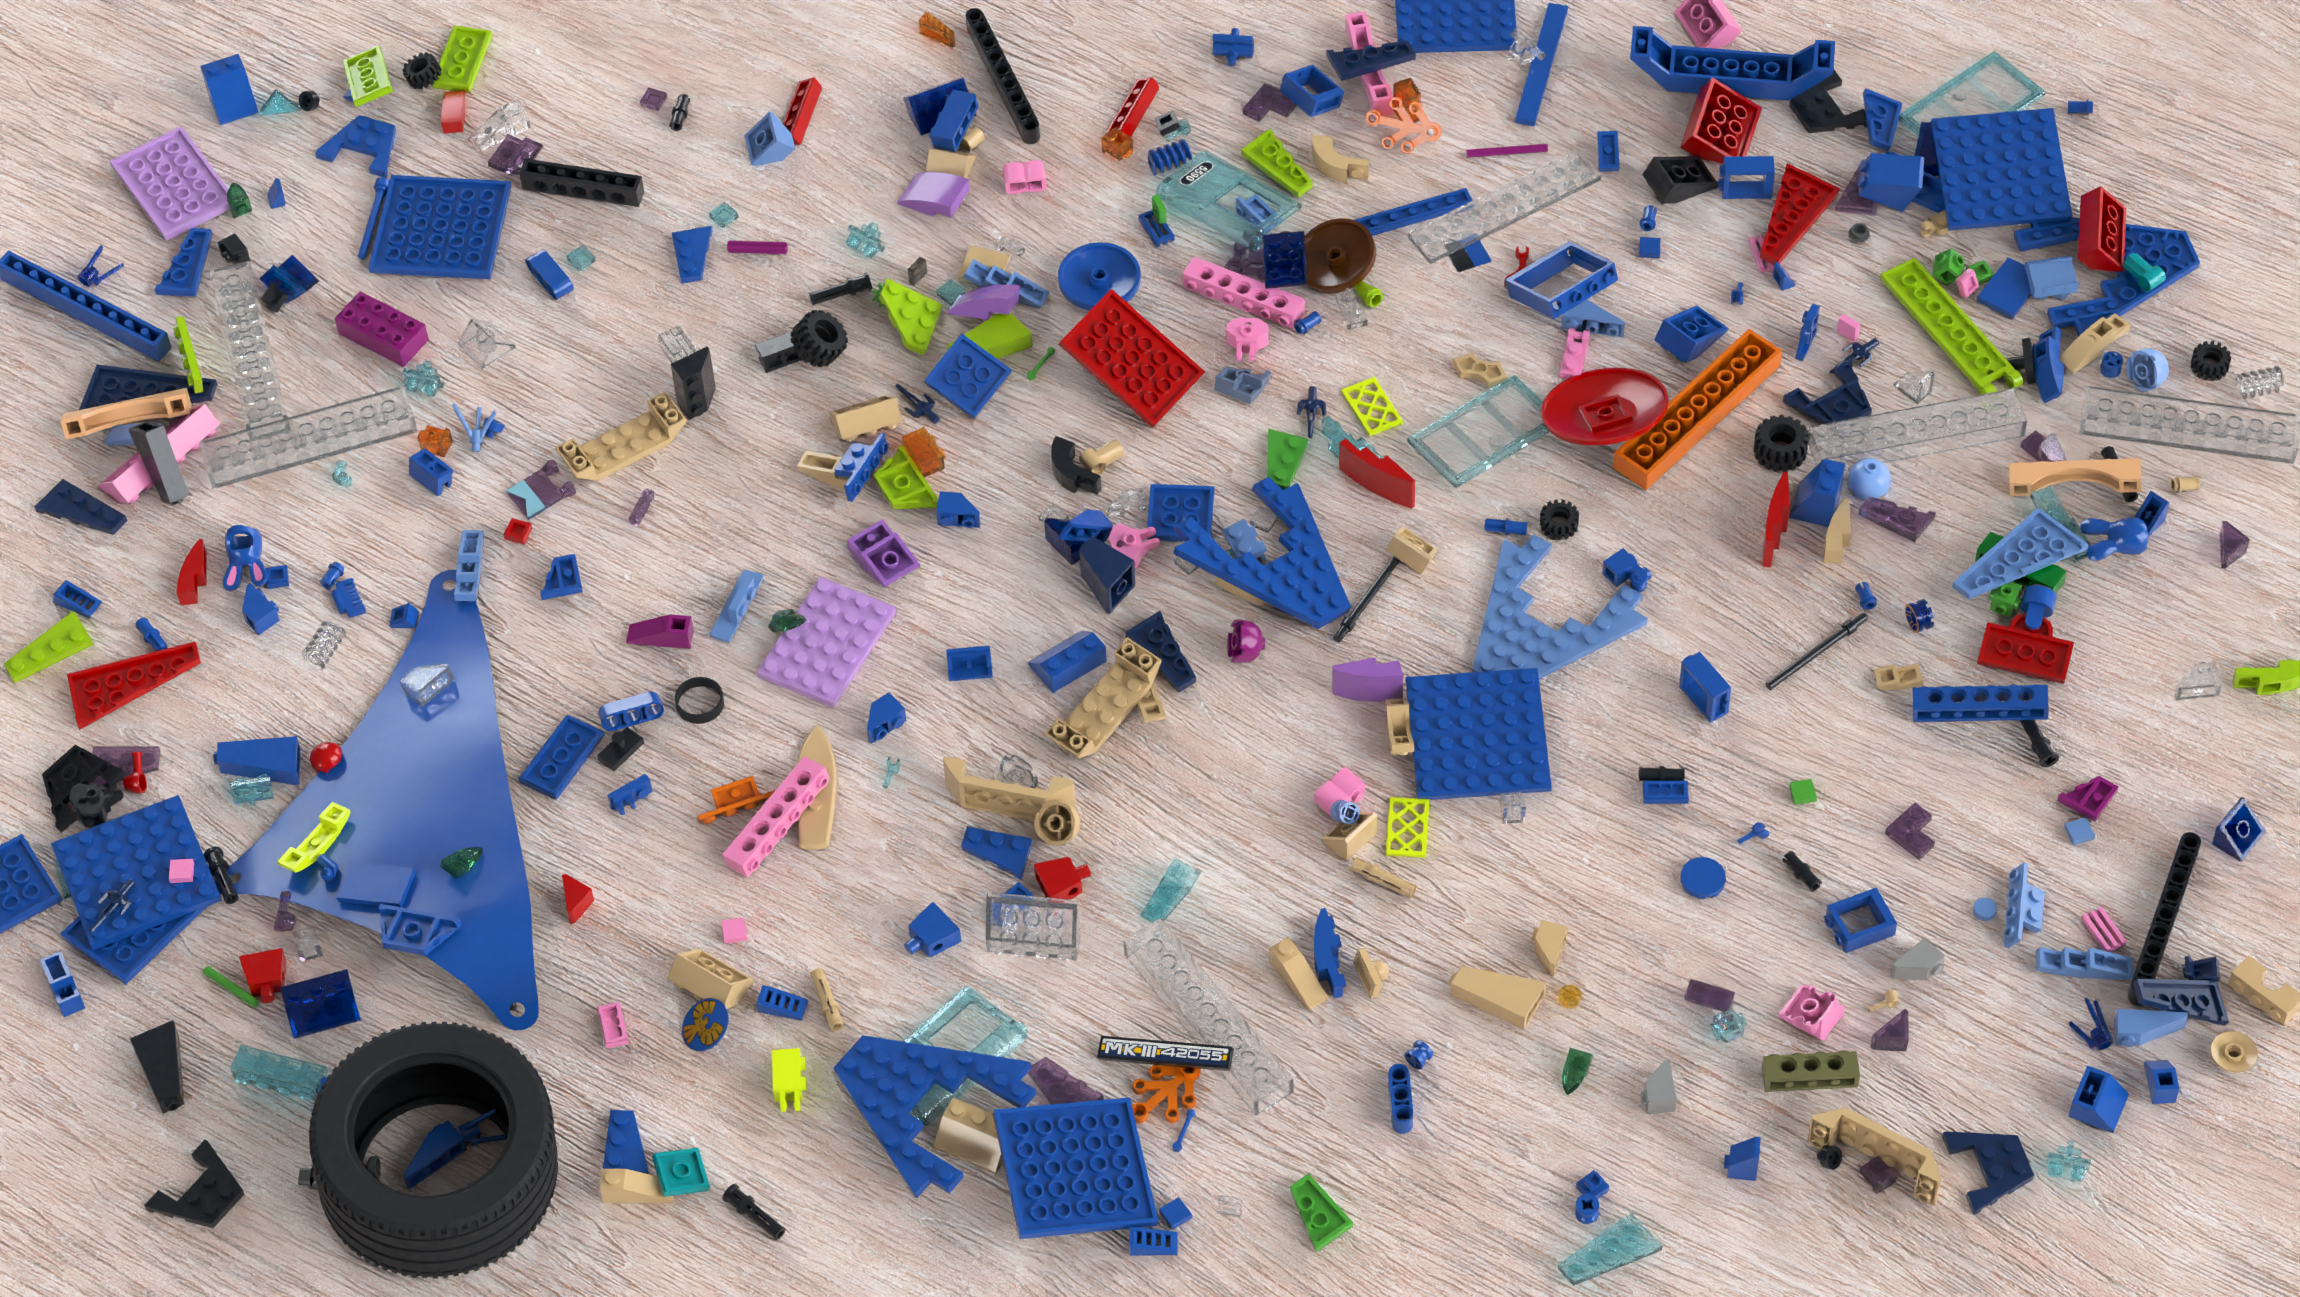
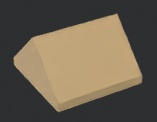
M929 148L925 172H941L967 178L976 157L973 154L958 151L951 152Z
M1402 526L1393 536L1386 551L1422 574L1438 549Z
M1360 812V816L1355 823L1345 824L1339 822L1321 840L1347 861L1377 834V815L1375 812Z

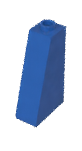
M297 736L217 742V751H214L213 757L214 764H218L221 773L300 785L301 748Z

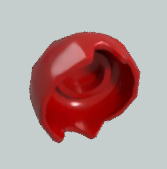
M323 742L316 745L311 751L309 759L317 774L319 771L328 773L330 769L335 767L341 761V748L332 742Z

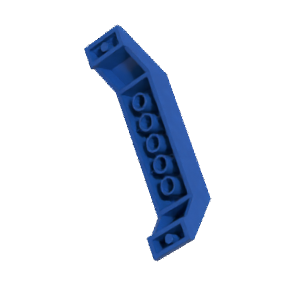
M1633 26L1630 59L1669 92L1698 94L1700 88L1713 77L1747 98L1789 101L1833 75L1835 41L1815 40L1814 44L1795 54L1674 46L1655 33L1653 27Z

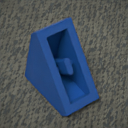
M2153 491L2149 492L2135 515V518H2140L2145 522L2148 537L2165 521L2170 503Z

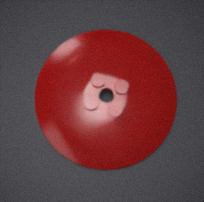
M1629 368L1591 370L1568 378L1548 393L1541 407L1542 421L1551 434L1570 443L1591 446L1615 444L1640 436L1657 425L1668 409V394L1665 386L1657 378L1639 370Z

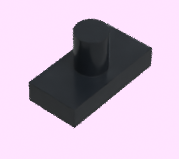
M2025 338L2022 339L2023 356L2008 358V362L2015 370L2025 368L2029 385L2035 384L2036 378L2031 339Z
M628 727L622 732L614 733L612 735V742L597 755L598 761L615 771L644 744L643 737Z

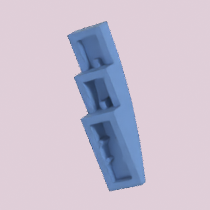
M975 259L972 260L963 276L966 280L980 287L1007 284L1020 285L1018 303L1038 309L1042 307L1049 294V291L1016 272L1010 275L995 265L990 269Z
M462 530L456 571L455 601L477 600L484 530Z
M2039 947L2036 950V971L2078 978L2132 979L2133 958L2094 948H2089L2087 952L2067 947H2064L2062 951Z

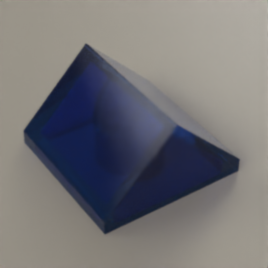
M1046 518L1044 520L1045 539L1071 565L1080 561L1079 549L1084 542L1060 540L1058 537L1070 520Z
M2244 797L2237 801L2218 824L2212 841L2213 846L2238 861H2243L2266 833L2265 828Z

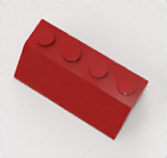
M2100 186L2081 195L2077 256L2081 263H2084L2092 270L2124 271L2126 207Z

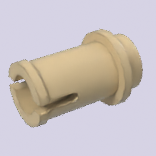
M2176 476L2175 479L2171 480V489L2176 493L2187 490H2199L2200 480L2197 476L2187 478Z

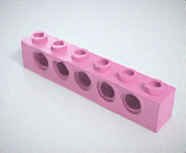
M1196 257L1192 258L1182 274L1183 287L1188 290L1240 308L1245 312L1253 313L1263 319H1269L1282 326L1294 329L1296 320L1300 319L1305 312V298Z
M805 756L800 760L722 854L729 868L747 878L758 869L762 860L772 852L777 842L786 835L791 825L800 818L801 813L813 802L820 790L827 785L830 778L824 766Z

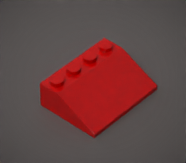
M1712 77L1699 90L1680 148L1693 156H1700L1701 159L1721 164L1724 163V157L1746 156L1762 107Z

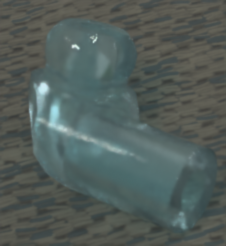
M338 460L332 478L338 485L349 487L352 483V478L345 473L347 464L344 461Z

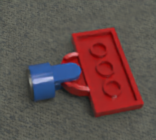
M2034 584L2027 586L2024 589L2020 605L2024 614L2015 616L2009 627L1987 622L1977 664L2064 684L2074 642L2053 637L2052 624L2050 620L2046 619L2053 614L2057 599L2056 593L2044 585Z

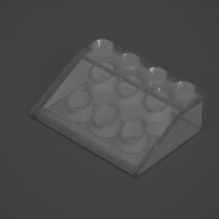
M987 892V952L1014 954L1016 956H1037L1042 959L1058 958L1064 961L1077 960L1081 938L1077 900Z

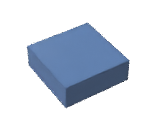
M2086 817L2065 823L2064 829L2073 846L2094 840L2095 834Z

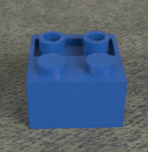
M2087 1065L2073 1098L2068 1117L2114 1133L2129 1093L2111 1074Z

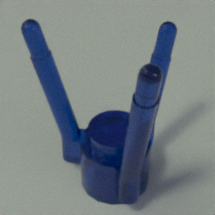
M102 245L99 246L87 266L77 276L78 280L87 287H90L92 284L97 286L102 280L124 267V264L121 263L98 277L99 272L93 267V264L103 250Z
M2086 997L2084 1001L2096 1025V1028L2090 1032L2091 1037L2089 1038L2072 1021L2069 1022V1025L2087 1042L2090 1048L2096 1047L2098 1051H2101L2113 1044V1037L2108 1030L2098 1001L2095 1000L2093 1002L2094 1010L2089 999Z

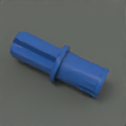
M1487 518L1484 529L1485 531L1505 533V535L1509 533L1526 536L1528 522L1509 521V518H1506V520Z
M140 618L135 625L144 636V641L150 643L155 651L167 649V644L161 638L159 630L154 628L147 618Z

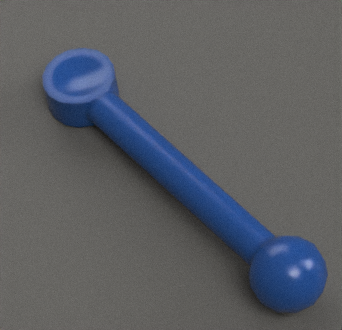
M1193 1109L1187 1110V1118L1177 1142L1173 1143L1172 1147L1175 1152L1182 1150V1140L1191 1118L1195 1116Z

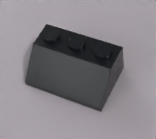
M706 346L670 364L677 404L689 420L708 411L716 389L710 349Z

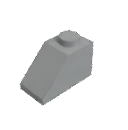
M1924 938L1892 964L1890 976L1893 979L1927 980L1932 975L1936 976L1942 971L1945 955Z
M1665 1060L1645 1082L1644 1091H1641V1103L1646 1105L1647 1114L1675 1112L1677 1099L1670 1060Z

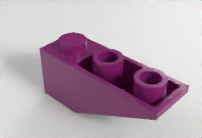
M669 614L630 624L626 644L690 649L694 634L692 617Z

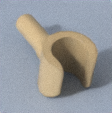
M1889 990L1885 992V1000L1868 1007L1869 1012L1871 1013L1886 1006L1889 1008L1896 1007L1899 1002L1897 991Z

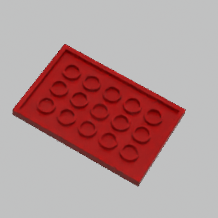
M1112 289L1058 344L1152 428L1205 373L1201 367Z

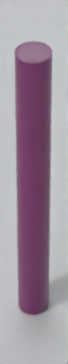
M1536 144L1466 150L1467 158L1548 152V145Z

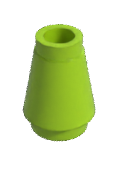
M1364 281L1354 286L1355 291L1367 306L1377 307L1382 302L1383 295L1380 289Z

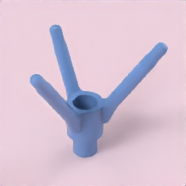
M453 404L452 407L470 438L472 452H480V444H482L484 435L497 412H492L484 427L480 430L482 408L478 407L475 430H471L457 405Z

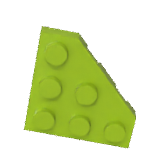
M887 278L884 281L878 298L882 305L885 304L889 312L888 317L902 336L901 341L904 347L924 355L943 304Z

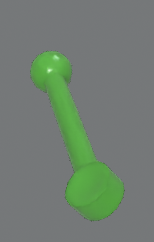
M1049 347L1047 353L1033 371L1027 373L1029 380L1035 379L1036 372L1048 357L1055 353L1053 347Z

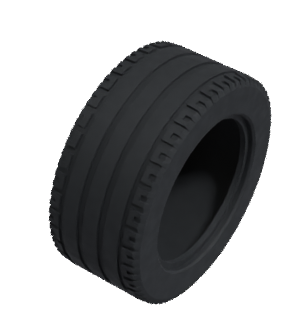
M435 1021L431 1022V1024L421 1022V1025L414 1023L409 1027L404 1025L401 1026V1029L396 1030L394 1028L389 1033L383 1032L381 1036L373 1037L370 1042H364L360 1048L356 1047L352 1054L349 1053L346 1055L345 1060L342 1059L339 1062V1066L333 1069L331 1075H328L327 1082L323 1083L322 1089L317 1095V1100L314 1102L309 1127V1148L321 1205L333 1230L342 1239L345 1245L348 1244L349 1249L355 1251L359 1257L363 1256L365 1261L372 1262L376 1267L381 1266L383 1270H391L395 1274L399 1272L402 1276H407L408 1274L414 1278L422 1276V1278L426 1279L428 1276L433 1277V1279L438 1278V1276L448 1278V1275H454L455 1277L459 1276V1273L468 1274L471 1270L475 1272L482 1266L485 1268L489 1266V1263L497 1262L500 1257H506L508 1252H513L517 1245L520 1246L523 1240L530 1236V1232H534L537 1224H540L542 1221V1215L545 1216L547 1208L550 1206L556 1187L558 1153L553 1112L547 1090L537 1070L533 1068L532 1063L527 1060L524 1054L521 1055L520 1051L517 1048H513L512 1044L509 1042L505 1043L503 1038H497L493 1033L488 1034L484 1029L480 1031L477 1030V1027L472 1026L470 1028L466 1024L461 1026L455 1022H452V1024L442 1022L441 1024ZM436 1104L462 1106L481 1114L496 1109V1113L488 1118L505 1134L507 1140L504 1149L488 1172L462 1189L433 1196L402 1193L382 1184L363 1166L366 1151L378 1132L390 1121L410 1110Z

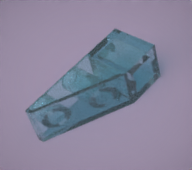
M1175 857L1140 915L1160 927L1190 892L1201 872Z

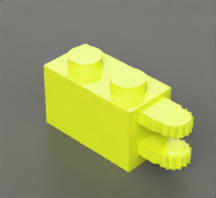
M800 1048L772 1050L773 1094L775 1102L780 1101L781 1112H786L787 1101L793 1100L795 1111H801L803 1091H807L806 1077H802V1071H806V1058L801 1057Z

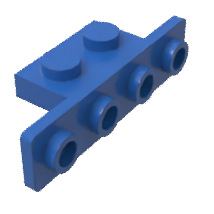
M884 433L878 435L872 446L853 442L834 469L836 476L849 478L844 486L849 502H853L855 497L859 495L874 469L878 467L882 457L888 452L889 445Z

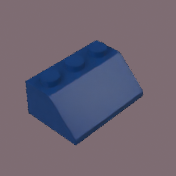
M1080 631L1028 662V665L1050 691L1054 693L1107 662L1106 646L1094 632Z

